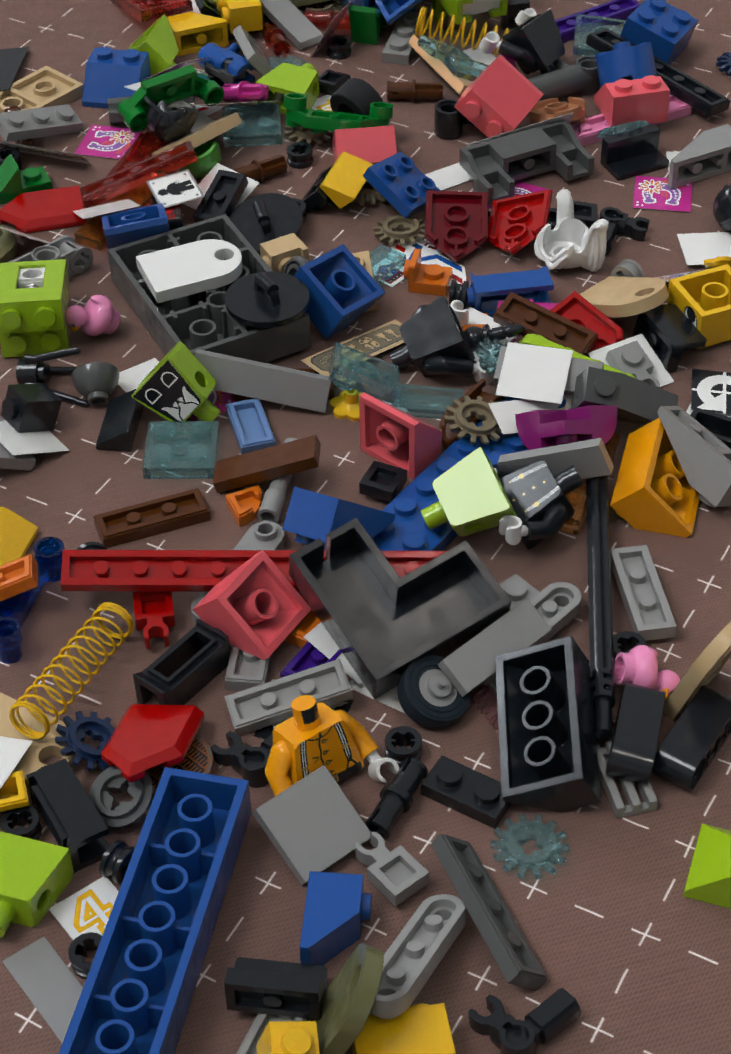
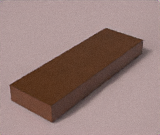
M510 292L493 314V322L504 327L508 324L523 325L524 331L519 334L524 337L527 334L541 335L552 342L569 347L587 356L598 339L597 333L513 292Z
M317 435L218 460L215 464L213 485L217 493L317 468L319 467L321 447Z
M199 488L93 516L98 535L106 548L211 520L209 508Z

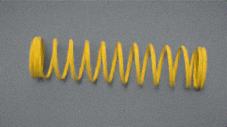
M423 6L421 7L415 29V35L422 37L429 25V38L432 40L440 27L439 37L442 43L447 38L451 28V45L456 43L462 30V48L466 47L472 34V49L474 51L477 49L482 36L485 38L488 24L487 22L484 23L474 47L476 19L473 21L464 43L466 17H463L458 33L453 41L455 14H453L445 36L442 39L445 15L443 11L435 32L431 36L434 9H431L424 28L427 7L424 8ZM496 25V26L494 27V30H493V31L496 32L497 34H498V25ZM508 27L505 29L503 36L509 32ZM496 48L493 51L494 56L498 55V49L496 51Z
M112 602L100 604L93 612L91 618L86 620L83 627L78 629L75 636L68 641L67 646L63 647L58 656L52 659L50 665L44 668L42 674L36 677L33 685L26 689L24 695L19 697L9 710L10 721L19 733L31 739L46 737L50 731V725L58 722L59 715L66 713L67 705L74 703L76 695L83 692L84 685L91 683L92 675L99 673L100 666L107 664L108 656L114 655L116 647L121 646L124 639L132 634L134 622L126 609ZM112 611L120 615L128 624V632L123 634L120 627L113 621L100 617V612ZM94 620H96L99 628L94 626ZM102 620L112 624L120 634L107 628ZM86 629H93L97 638L104 644L113 647V650L107 653L105 647L99 641L86 635ZM96 630L105 634L112 644L100 637ZM84 638L93 651L105 656L104 661L99 662L90 650L79 646L78 639ZM113 638L121 639V640H120L119 643L116 644V643L114 642ZM89 640L93 641L100 648H102L103 652L98 651L95 647H93ZM70 648H77L80 655L87 662L97 665L96 671L91 672L82 660L71 656ZM80 649L89 653L96 662L87 658ZM62 658H69L77 670L89 675L88 680L83 682L73 669L62 665ZM73 659L81 663L87 671L76 665ZM60 667L67 678L81 685L80 689L75 692L66 680L54 675L53 668ZM66 670L73 673L79 681L73 679ZM52 677L59 688L72 694V699L66 702L63 695L56 689L46 685L45 678ZM58 680L63 682L70 690L64 688ZM43 687L52 699L64 704L63 710L57 712L51 702L37 695L36 688ZM33 689L34 694H29L30 690ZM49 690L56 693L61 698V700L56 698ZM28 698H36L40 706L46 711L55 714L54 721L49 722L44 711L37 705L28 702ZM42 701L47 703L53 710L45 706ZM19 707H26L36 720L44 724L45 730L37 732L31 729L21 718ZM15 711L21 724L17 721L15 717Z

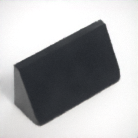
M136 389L109 401L97 439L96 449L131 451L144 405L131 397Z

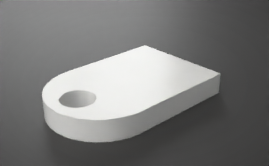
M217 239L199 240L136 256L137 268L157 303L228 285L235 281L242 272V255L240 250L227 241Z

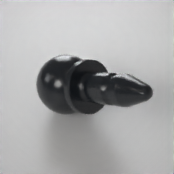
M486 324L482 328L477 326L468 327L464 330V333L472 351L476 352L484 349L486 346L492 348L494 341L518 335L524 331V326L508 324L505 327L500 326L491 330L490 326Z

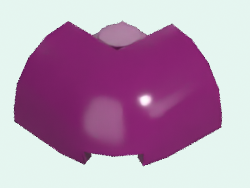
M589 405L568 410H534L515 414L518 435L524 446L530 450L602 438L605 445L612 438L616 429L617 406Z

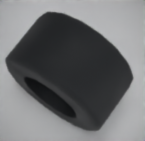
M359 78L348 79L330 98V106L333 112L369 115L370 103L383 102L379 93L369 83Z

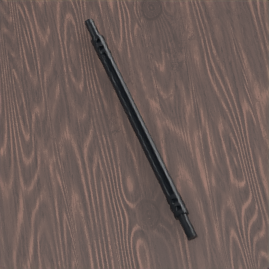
M608 475L586 479L590 676L593 708L595 709V734L601 740H607L612 737V708L616 703Z

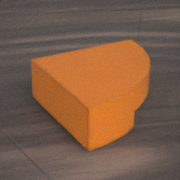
M259 485L225 495L226 505L239 527L250 523L257 517L262 503V492Z

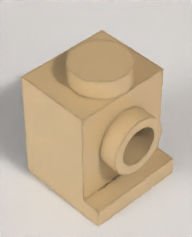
M294 233L261 243L260 256L273 272L283 273L287 262L293 256H302L309 259V248Z

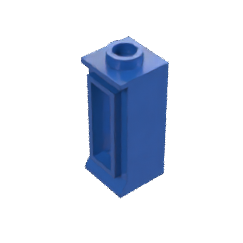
M544 266L538 270L474 276V273H470V287H467L466 306H472V308L493 317L498 301L505 300L510 292L527 300L531 298L534 302L551 303L547 291L554 290V284L548 267Z

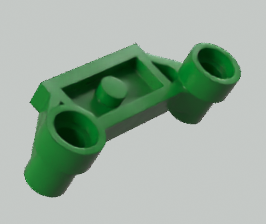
M188 65L141 81V87L130 99L122 100L117 110L123 116L124 123L132 132L137 133L143 131L148 126V114L146 112L149 111L150 105L143 99L145 95L157 103L164 100L166 105L193 95H199L205 104H210L207 106H215L217 104L214 103H219L223 99L224 90L216 81L210 80L204 73H198L192 65Z
M301 93L284 94L286 125L291 127L303 126V128H309L311 132L317 134H326L337 129L389 126V121L393 118V104L386 102L370 103L369 115L308 109L307 95Z

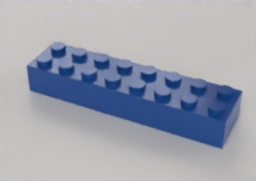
M168 767L164 768L59 1054H174L252 813L249 780Z

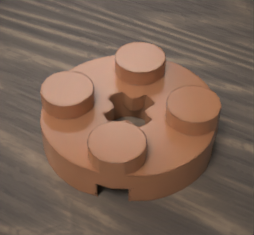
M558 97L538 101L528 113L530 125L574 112L571 120L572 124L585 122V100L579 97H568V102H559Z

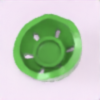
M214 140L201 144L174 159L180 171L189 169L194 179H202L217 163L220 164L222 157L219 144Z

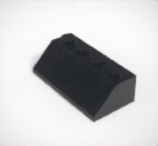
M568 636L495 656L502 799L508 803L558 812L601 803L590 664L573 637Z

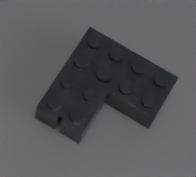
M357 517L326 535L327 560L323 561L324 543L320 538L289 555V576L374 699L398 686L402 673L412 662L428 655L444 658L449 656L509 612L512 602L467 540L401 578Z

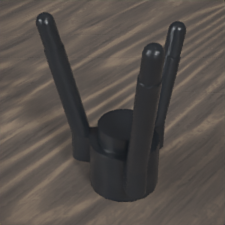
M75 347L38 355L25 354L24 358L19 359L16 367L18 384L48 383L50 374H72L77 367H50L48 363L43 361L79 354L81 349ZM51 389L62 401L89 407L86 400Z

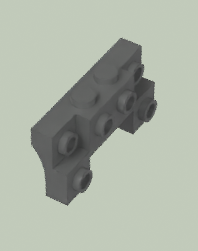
M563 119L461 148L459 164L473 178V190L475 192H488V204H492L494 200L514 197L515 181L556 170L566 181L593 174L594 157L581 145L573 127Z

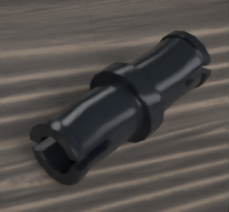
M409 758L404 759L401 768L392 782L383 786L379 795L380 801L370 817L365 821L370 832H377L386 840L389 838L401 814L410 810L413 805L412 797L428 774L427 767L421 761L415 758H411V760Z

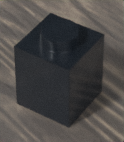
M45 383L11 384L8 386L5 400L2 403L1 416L18 433L53 431L62 400Z

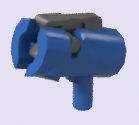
M207 43L200 49L198 59L209 58L198 62L199 66L205 72L218 77L224 84H239L241 81H248L252 84L255 76L247 71H253L255 68L246 58L237 54L240 51V46L237 43H232L227 49L215 43Z

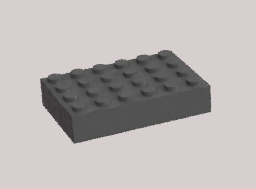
M226 214L108 249L112 282L165 356L179 341L193 355H195L197 349L263 363L311 348L310 318L307 312L294 322L273 328L251 327L233 319L226 310L225 295L228 288L235 281L219 288L161 303L156 302L137 268L136 256L199 240L217 239L235 245L241 252L242 272L235 281L253 273L273 272Z

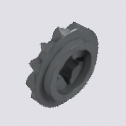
M110 766L95 779L89 792V798L108 829L110 827H117L125 830L126 825L133 822L140 823V817L146 810L150 809L152 795L156 791L152 785V777L146 771L144 778L131 783L121 775V770L118 767ZM127 791L133 800H129V802L122 801L119 804L115 797L111 795V792L124 794Z

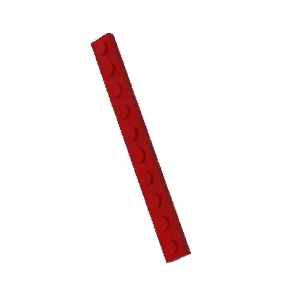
M63 550L60 585L62 591L209 592L216 584L261 550ZM264 550L297 592H300L289 576V555L297 550ZM324 550L323 561L328 559L326 556V550ZM447 551L381 552L401 578Z

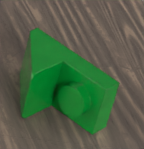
M350 5L349 17L352 41L377 45L380 27H388L382 12L377 8Z
M11 154L7 156L0 166V205L9 203L21 193L53 189L52 181L43 166L37 168L30 167L20 172Z

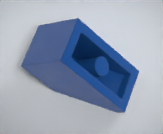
M309 872L300 941L301 964L323 966L360 939L362 920L370 921L372 909V893H364L363 875Z

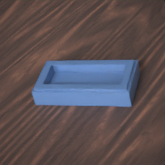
M254 398L225 404L226 414L241 454L276 445L260 399Z

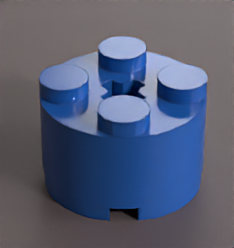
M629 41L614 44L612 51L601 52L595 55L600 88L605 83H613L619 79L635 80L642 79L648 75L657 76L651 42L631 46Z

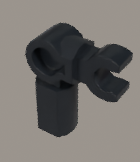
M603 208L599 219H605L609 222L605 257L610 254L616 236L623 237V234L634 240L644 241L650 220L643 217H628L627 213H623L617 208Z
M229 731L226 733L230 748L222 749L215 744L211 746L215 762L223 766L231 765L234 771L242 775L243 780H249L250 787L259 788L268 784L265 776V766L273 746V734L261 743V747H252L248 744L243 745L241 737L237 733Z
M564 988L558 989L525 1016L524 1021L517 1020L509 1014L505 1015L502 1002L493 995L486 997L487 1009L492 1015L484 1017L479 1015L474 1009L468 1011L471 1028L481 1035H490L491 1042L501 1050V1054H536V1046L540 1042L546 1044L581 1014L577 1000Z

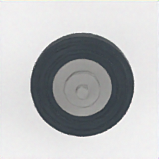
M428 655L412 662L402 673L397 687L400 705L407 716L417 724L430 729H442L456 723L465 714L471 701V691L463 697L459 694L438 666L445 658L436 655Z

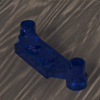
M57 537L42 538L33 547L34 558L38 563V587L0 602V661L3 663L12 664L21 659V642L23 640L21 627L45 582L61 580L62 553L65 548L63 541Z

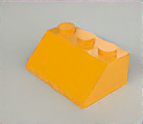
M659 417L628 435L610 506L619 517L624 518L634 529L685 538L691 536L700 500L698 495L700 493L689 485Z

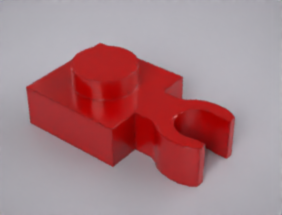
M133 592L136 631L143 630L145 647L151 649L150 640L155 637L163 638L165 647H168L170 645L168 627L175 626L172 592Z

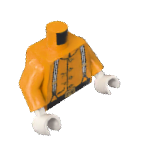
M302 695L295 698L291 703L293 717L275 726L272 731L273 746L265 766V776L274 796H277L323 765L326 766L336 782L364 767L363 759L365 758L369 761V776L374 781L387 783L380 774V767L383 763L387 765L393 774H397L399 771L398 763L394 759L381 757L376 749L379 746L360 722L343 710L334 711L325 703H317L315 697L311 695Z

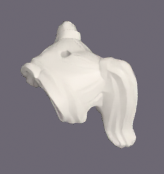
M568 189L560 190L556 196V226L551 230V225L546 224L537 234L534 243L535 255L545 261L549 269L582 267L591 272H597L602 268L605 259L609 222L605 219H598L588 229L582 221L574 219V203L571 192Z

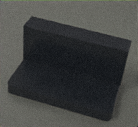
M655 124L602 138L600 164L618 181L667 168L669 160L658 150L660 129Z
M675 304L659 305L654 309L638 314L633 336L643 334L668 373L677 372L684 349L705 347L707 341Z
M239 957L236 959L234 968L227 967L224 989L227 1010L320 1020L328 976L327 967Z

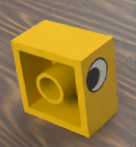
M728 264L669 279L667 304H675L707 339L705 347L731 340V267Z

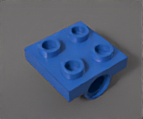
M402 152L368 167L363 175L405 219L426 208V190L441 191L435 185V182L425 176L414 165L413 160Z

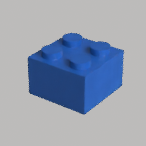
M645 0L627 17L620 36L635 45L651 42L654 56L671 64L688 46L698 20L690 16L688 12L670 5L665 0Z

